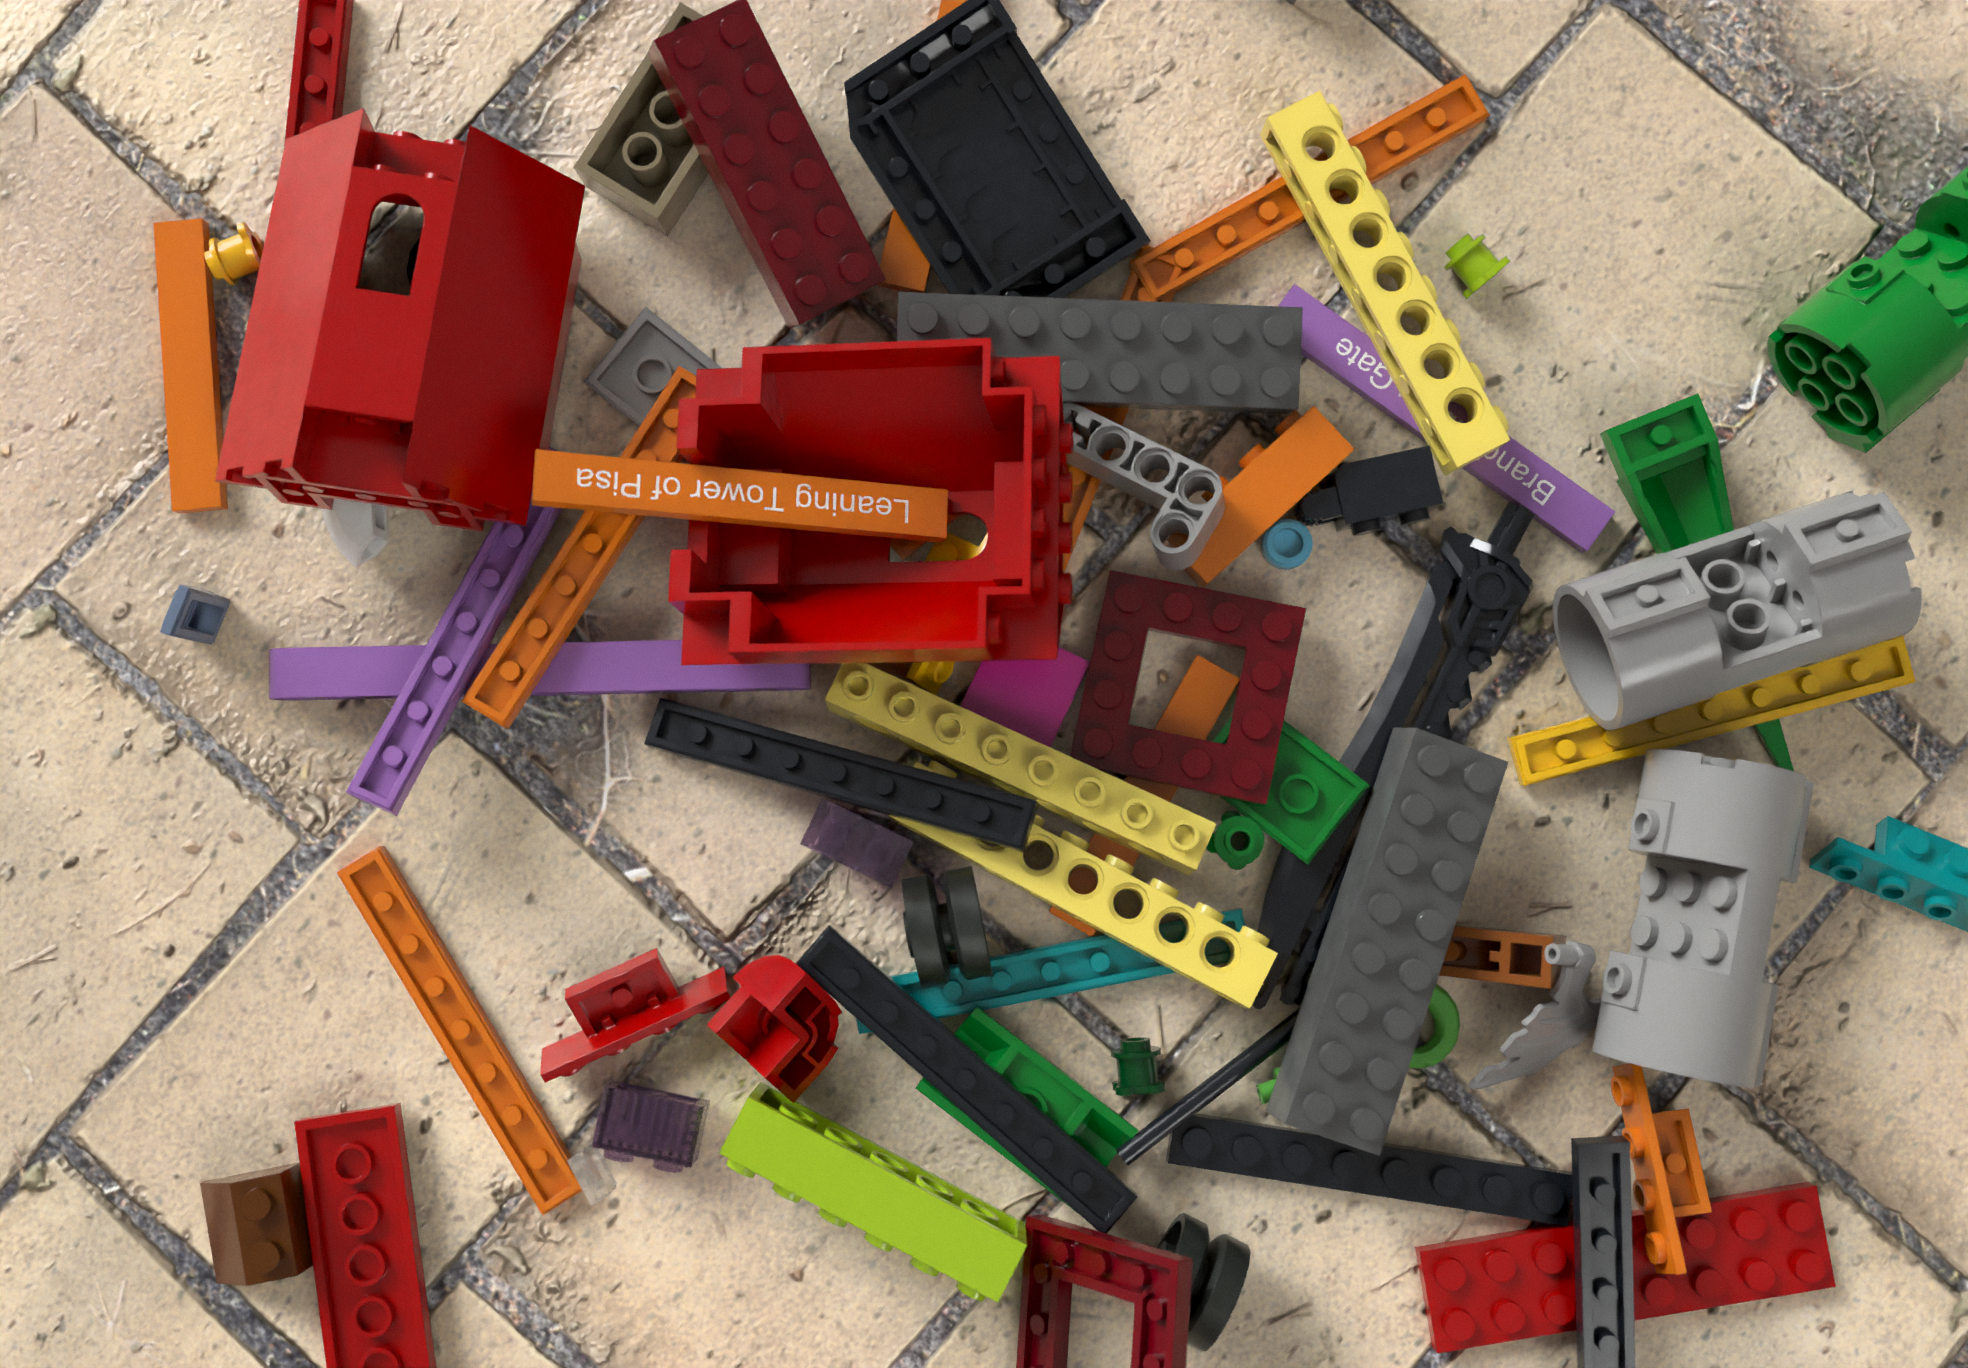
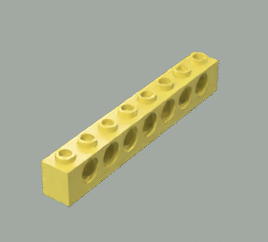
M1318 91L1267 117L1260 137L1284 178L1299 209H1301L1305 220L1427 445H1430L1431 452L1444 476H1447L1497 450L1510 441L1507 434L1509 430L1507 419L1501 409L1496 405L1492 406L1483 390L1485 387L1484 378L1477 365L1473 362H1468L1459 346L1461 344V337L1457 327L1449 318L1444 319L1436 304L1437 293L1433 283L1426 275L1421 276L1412 260L1414 257L1413 248L1409 239L1403 232L1397 233L1389 218L1390 207L1386 197L1381 190H1374L1365 174L1367 167L1362 153L1356 146H1350L1343 134V121L1338 109L1332 103L1327 104L1321 91ZM1310 146L1320 147L1326 152L1328 160L1317 161L1312 159L1308 155L1306 148ZM1335 188L1344 190L1350 196L1351 203L1339 204L1335 202L1329 190ZM1363 231L1368 233L1374 241V247L1365 248L1358 245L1354 240L1353 232ZM1377 274L1392 276L1397 283V291H1386L1381 288L1377 282ZM1404 316L1414 318L1420 325L1421 334L1411 335L1404 331L1400 318ZM1426 359H1432L1441 364L1444 370L1443 379H1435L1428 375L1424 367ZM1450 402L1459 403L1465 408L1468 415L1467 423H1459L1452 419L1448 412V404Z
M842 663L825 697L827 709L832 713L1002 791L1036 800L1039 803V808L1188 876L1197 870L1217 824L866 663Z
M933 760L930 761L928 767L917 761L913 766L952 778L957 776V773ZM888 815L890 820L1243 1009L1251 1008L1278 954L1267 948L1270 939L1257 931L1242 926L1240 932H1237L1221 923L1224 915L1219 911L1200 902H1197L1195 908H1192L1177 900L1179 891L1172 886L1155 878H1152L1148 885L1131 876L1135 868L1125 861L1110 854L1103 861L1086 852L1090 844L1078 836L1063 830L1061 836L1058 837L1043 829L1045 820L1038 815H1035L1026 849L1033 844H1043L1050 849L1053 860L1050 866L1044 870L1029 868L1024 862L1023 852L1001 846H988L980 840ZM1078 867L1090 869L1097 879L1095 890L1084 895L1074 892L1068 883L1069 873ZM1131 891L1139 897L1141 910L1137 917L1126 919L1116 913L1113 900L1117 893ZM1173 914L1183 920L1186 932L1180 942L1170 943L1160 935L1159 922L1164 915ZM1212 938L1222 939L1230 948V959L1223 967L1211 965L1205 957V946Z

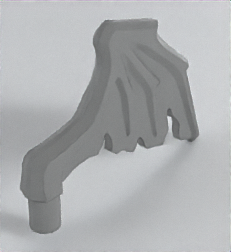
M1569 940L1566 944L1551 943L1547 945L1544 951L1546 961L1549 964L1562 965L1560 976L1554 988L1550 991V995L1554 1000L1547 1004L1540 1003L1534 1008L1533 1012L1521 1022L1525 1028L1512 1033L1499 1048L1506 1060L1497 1065L1484 1067L1469 1082L1471 1089H1482L1524 1075L1526 1077L1535 1075L1563 1052L1580 1045L1597 1025L1601 998L1588 1000L1583 991L1587 977L1596 961L1595 950L1590 945Z

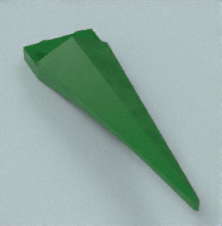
M1698 393L1600 433L1619 478L1616 482L1656 554L1666 553L1734 531L1718 438ZM1780 719L1753 725L1775 766L1794 771Z

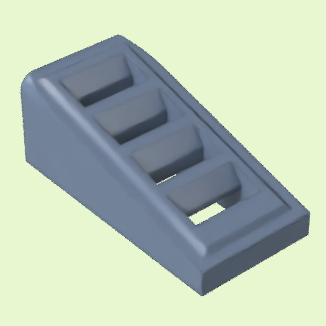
M179 584L160 632L169 636L212 645L215 642L230 605V599L202 588Z

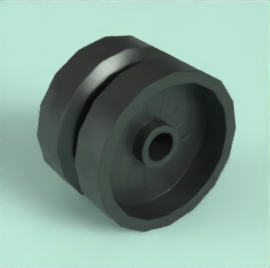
M972 866L946 872L943 879L946 903L939 904L934 881L928 875L902 879L905 933L910 956L915 960L921 988L926 989L948 984L951 977L948 951L956 950L960 972L967 980L992 976L990 956Z
M1181 1213L1171 1223L1157 1248L1193 1258L1187 1345L1199 1351H1207L1222 1333L1237 1304L1248 1272L1251 1251L1248 1244L1226 1233L1219 1235L1210 1242L1207 1224L1186 1213Z

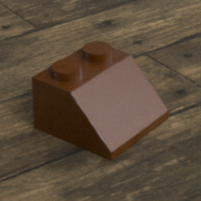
M300 1162L200 1183L216 1283L249 1286L298 1276L313 1266Z

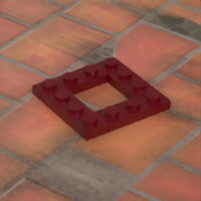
M1110 570L1070 757L1103 772L1266 806L1306 608ZM1149 631L1246 650L1227 745L1129 725Z
M1041 1214L1026 1216L1027 1247L1023 1257L1016 1368H1067L1072 1283L1135 1303L1131 1368H1186L1193 1258Z

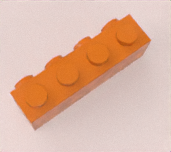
M1315 406L1311 407L1303 416L1297 410L1293 411L1274 429L1280 436L1266 449L1260 443L1253 447L1238 462L1243 470L1230 482L1224 476L1220 478L1225 499L1223 516L1198 559L1191 566L1183 569L1200 588H1204L1355 450ZM1205 491L1201 497L1206 502H1209L1213 494ZM1173 533L1165 541L1164 545L1170 548H1178L1184 545L1188 540V536L1182 533Z

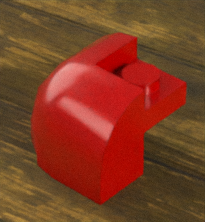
M781 955L763 956L747 964L732 977L741 987L706 1025L794 1104L825 1069L839 1049L834 1044L839 1027L838 1016L842 1014V1011L836 1001L792 960Z

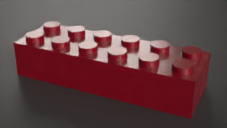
M736 0L653 40L647 54L788 328L798 326L885 281L886 278L748 1Z

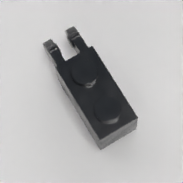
M1430 445L1342 464L1331 475L1326 483V489L1317 490L1315 493L1311 492L1309 495L1306 494L1305 498H1302L1299 501L1300 503L1296 504L1294 516L1297 518L1296 521L1301 522L1306 527L1308 525L1312 527L1314 524L1318 526L1334 522L1337 532L1351 529L1353 536L1382 530L1381 522L1399 518L1401 526L1429 520V512L1443 504Z

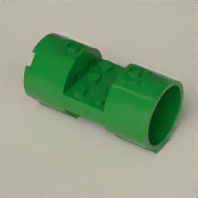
M1968 166L1919 207L1913 231L1903 236L1894 247L1878 260L1864 256L1859 261L1851 263L1783 320L1777 329L1768 336V356L1779 381L1790 394L1799 389L1803 398L1818 410L1811 417L1825 427L1828 438L1867 453L1937 394L1940 388L1961 371L1964 360L1968 357Z

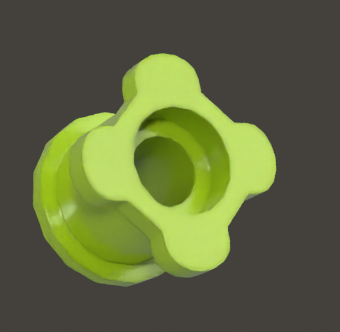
M1468 233L1445 253L1450 261L1444 268L1446 271L1451 268L1467 286V289L1462 293L1466 299L1511 262L1507 256L1499 261L1482 242L1486 238L1483 234L1474 240Z

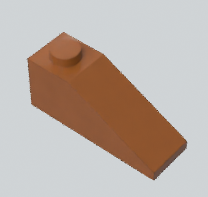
M1455 925L1439 976L1551 989L1554 988L1560 976L1562 965L1549 964L1545 959L1544 951L1547 945L1551 943L1566 944V936Z

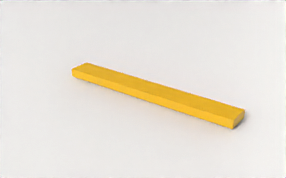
M1902 635L1808 667H1797L1718 693L1713 698L1616 730H1606L1596 723L1591 716H1586L1507 737L1519 784L1526 786L1646 754V750L1674 747L1908 685L1916 681Z

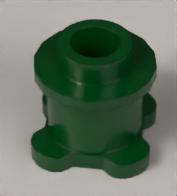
M1135 1037L1120 1040V1048L1111 1051V1057L1117 1060L1118 1080L1112 1082L1116 1095L1129 1096L1166 1091L1165 1083L1162 1082L1161 1078H1158L1156 1056L1161 1054V1048L1151 1046L1150 1038Z

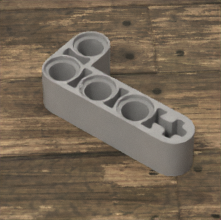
M1063 403L1064 423H1072L1073 454H1067V463L1160 509L1150 529L1152 544L1159 562L1166 568L1173 570H1182L1191 566L1198 559L1225 511L1224 493L1219 476L1211 469L1078 404ZM1076 429L1079 430L1080 435L1074 433ZM1112 448L1125 450L1124 454L1116 460L1107 461L1102 459L1103 454ZM1162 469L1169 472L1168 476L1160 482L1152 483L1145 480L1147 474L1153 470ZM1197 491H1208L1213 494L1212 499L1205 504L1196 505L1188 501L1191 495ZM1173 533H1182L1188 536V540L1184 545L1178 548L1166 547L1163 544L1164 540Z

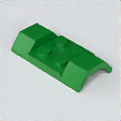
M978 1006L972 1010L954 1032L1106 1167L1117 1154L1116 1149L1127 1140L1133 1139L1139 1131L1135 1126L1099 1100L1092 1092ZM924 1077L921 1078L915 1089L1068 1205Z

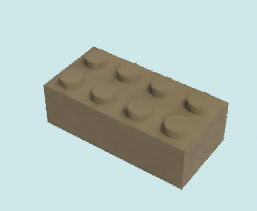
M680 2L657 38L703 17V15ZM646 54L573 168L588 189L668 237L709 173L648 54Z

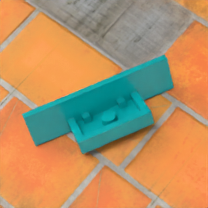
M1887 816L1876 825L1874 851L1837 837L1810 859L1809 868L1831 876L1839 882L1848 883L1873 893L1883 900L1895 902L1922 913L1930 919L1944 922L1968 932V848Z

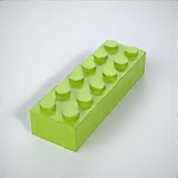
M762 1082L748 1096L719 1151V1154L728 1158L726 1164L735 1172L748 1178H754L755 1174L766 1178L774 1183L772 1189L785 1199L799 1203L801 1198L820 1207L818 1214L828 1222L839 1227H846L847 1223L852 1224L866 1232L864 1238L873 1246L887 1252H891L894 1247L912 1257L910 1263L918 1270L937 1277L939 1272L958 1281L956 1287L962 1293L977 1301L983 1302L985 1297H988L997 1303L999 1302L1027 1247L1025 1222L802 1103L795 1101L793 1104L781 1092Z

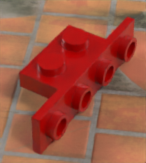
M655 948L566 988L565 1001L581 1026L582 1031L542 1048L540 1076L546 1083L559 1076L568 1077L574 1075L586 1064L601 1057L618 1055L628 1049L632 1043L652 1034H664L685 1019L697 1014H708L715 1011L731 998L728 972L725 967H721L684 985L678 986L658 948Z

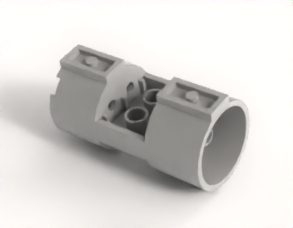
M1852 490L1756 521L1749 526L1666 553L1655 554L1563 584L1558 587L1554 595L1553 622L1560 655L1571 684L1584 708L1595 722L1604 729L1612 731L1713 698L1718 693L1797 667H1808L1905 635L1915 627L1919 619L1922 603L1921 588H1911L1905 563L1915 559L1908 541L1912 530L1885 492L1876 495L1866 494L1859 497L1853 494Z
M1668 749L1646 750L1635 814L1631 821V837L1628 848L1631 852L1647 856L1646 865L1639 882L1641 892L1637 915L1631 926L1632 942L1630 954L1610 950L1607 968L1603 976L1604 987L1592 1052L1623 1062L1695 1079L1745 1088L1761 1087L1779 986L1778 984L1762 980L1780 881L1797 883L1814 786L1813 782L1807 781L1806 775L1762 763L1741 759L1734 761L1704 756L1703 753Z

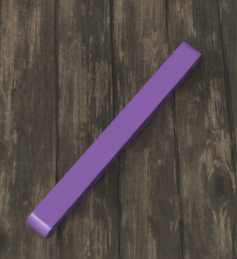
M682 640L564 642L530 696L810 690L811 663L681 665ZM489 644L461 697L466 695L498 644ZM426 645L269 649V699H397Z

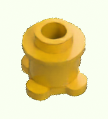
M245 222L237 224L239 234L221 241L215 237L209 240L210 250L204 253L206 263L213 276L217 280L224 278L231 286L238 283V278L259 271L263 244L255 231H251Z

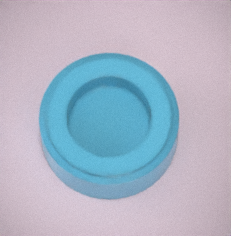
M1282 519L1275 522L1265 531L1261 540V551L1265 560L1271 566L1281 570L1294 569L1309 557L1313 545L1312 536L1307 527L1301 522L1293 519Z

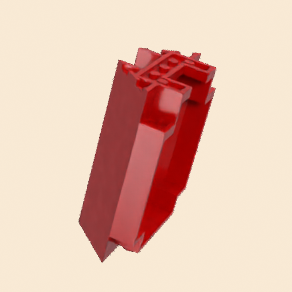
M364 108L286 139L215 482L268 489L281 503L332 510L334 499L423 511L433 525L482 532L485 520L526 526L533 489L536 449L549 450L582 260L576 243L585 185L471 125L468 128L466 142L457 139H447L444 142L424 140L418 135L406 131H396L393 135L375 132ZM381 202L420 207L423 210L424 222L409 296L358 288L372 215Z
M991 338L742 347L741 368L696 370L695 398L679 399L676 449L690 464L948 490L947 515L966 514L979 518L987 528L988 539L984 549L977 556L968 560L890 562L891 538L689 520L687 549L671 550L668 602L684 614L681 665L1057 660L1065 604H1072L1071 573L1063 572V554H1072L1073 549L1072 523L1064 522V504H1071L1073 502L1072 472H1068L1067 454H1073L1072 423H1064L1060 356L997 357Z

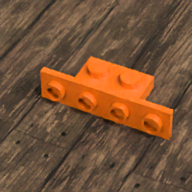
M1631 1063L1613 1066L1614 1077L1611 1079V1092L1615 1103L1622 1110L1625 1124L1622 1135L1630 1142V1159H1632L1636 1180L1633 1182V1195L1638 1208L1644 1213L1648 1232L1644 1236L1647 1257L1655 1265L1656 1273L1686 1274L1687 1271L1675 1217L1712 1212L1689 1108L1652 1113L1642 1066Z

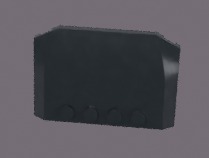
M967 0L844 82L851 142L948 294L1067 298L1150 243L1151 240L1126 200H1121L1020 40L1017 35V27L1000 0Z

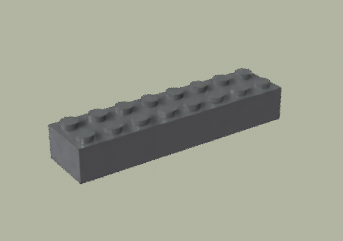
M898 292L897 341L991 338L997 357L1060 356L1063 403L1070 402L1082 407L1288 414L1299 409L1303 307Z
M1393 728L1266 1109L1267 1113L1286 1125L1380 1156L1508 765L1507 761L1419 728Z

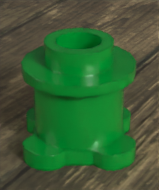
M1227 811L1222 814L1221 823L1216 831L1212 833L1206 849L1210 853H1217L1223 861L1227 862L1228 867L1231 869L1240 870L1259 857L1264 845V834L1255 821L1241 816L1236 811ZM1239 831L1244 835L1245 843L1241 849L1235 850L1231 846L1230 839L1235 832Z

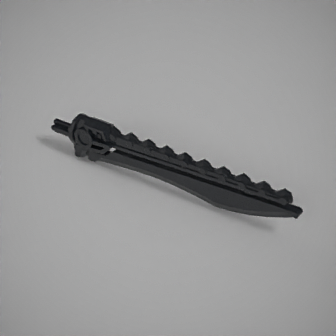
M1508 502L1486 542L1476 539L1467 533H1458L1451 526L1443 530L1439 552L1444 562L1430 569L1425 588L1384 682L1367 716L1339 760L1341 764L1370 785L1369 789L1309 865H1306L1283 846L1276 859L1265 893L1257 932L1270 939L1267 948L1278 954L1252 1004L1254 1008L1262 1009L1266 1006L1305 927L1310 931L1281 987L1282 993L1279 998L1280 1001L1287 1005L1296 1004L1299 1006L1302 1004L1308 986L1306 971L1308 967L1313 968L1357 835L1320 911L1318 912L1313 908L1375 784L1393 728H1402L1444 643L1443 633L1448 650L1409 728H1419L1450 740L1452 734L1448 712L1450 709L1455 708L1461 710L1472 702L1468 677L1470 672L1478 671L1482 673L1492 665L1491 657L1497 655L1533 589V581L1519 565L1520 560L1513 556L1534 517V514L1528 512L1529 509L1521 504L1518 506ZM1454 583L1455 586L1445 608L1442 619L1439 622L1438 617L1449 594V591L1452 587V584Z

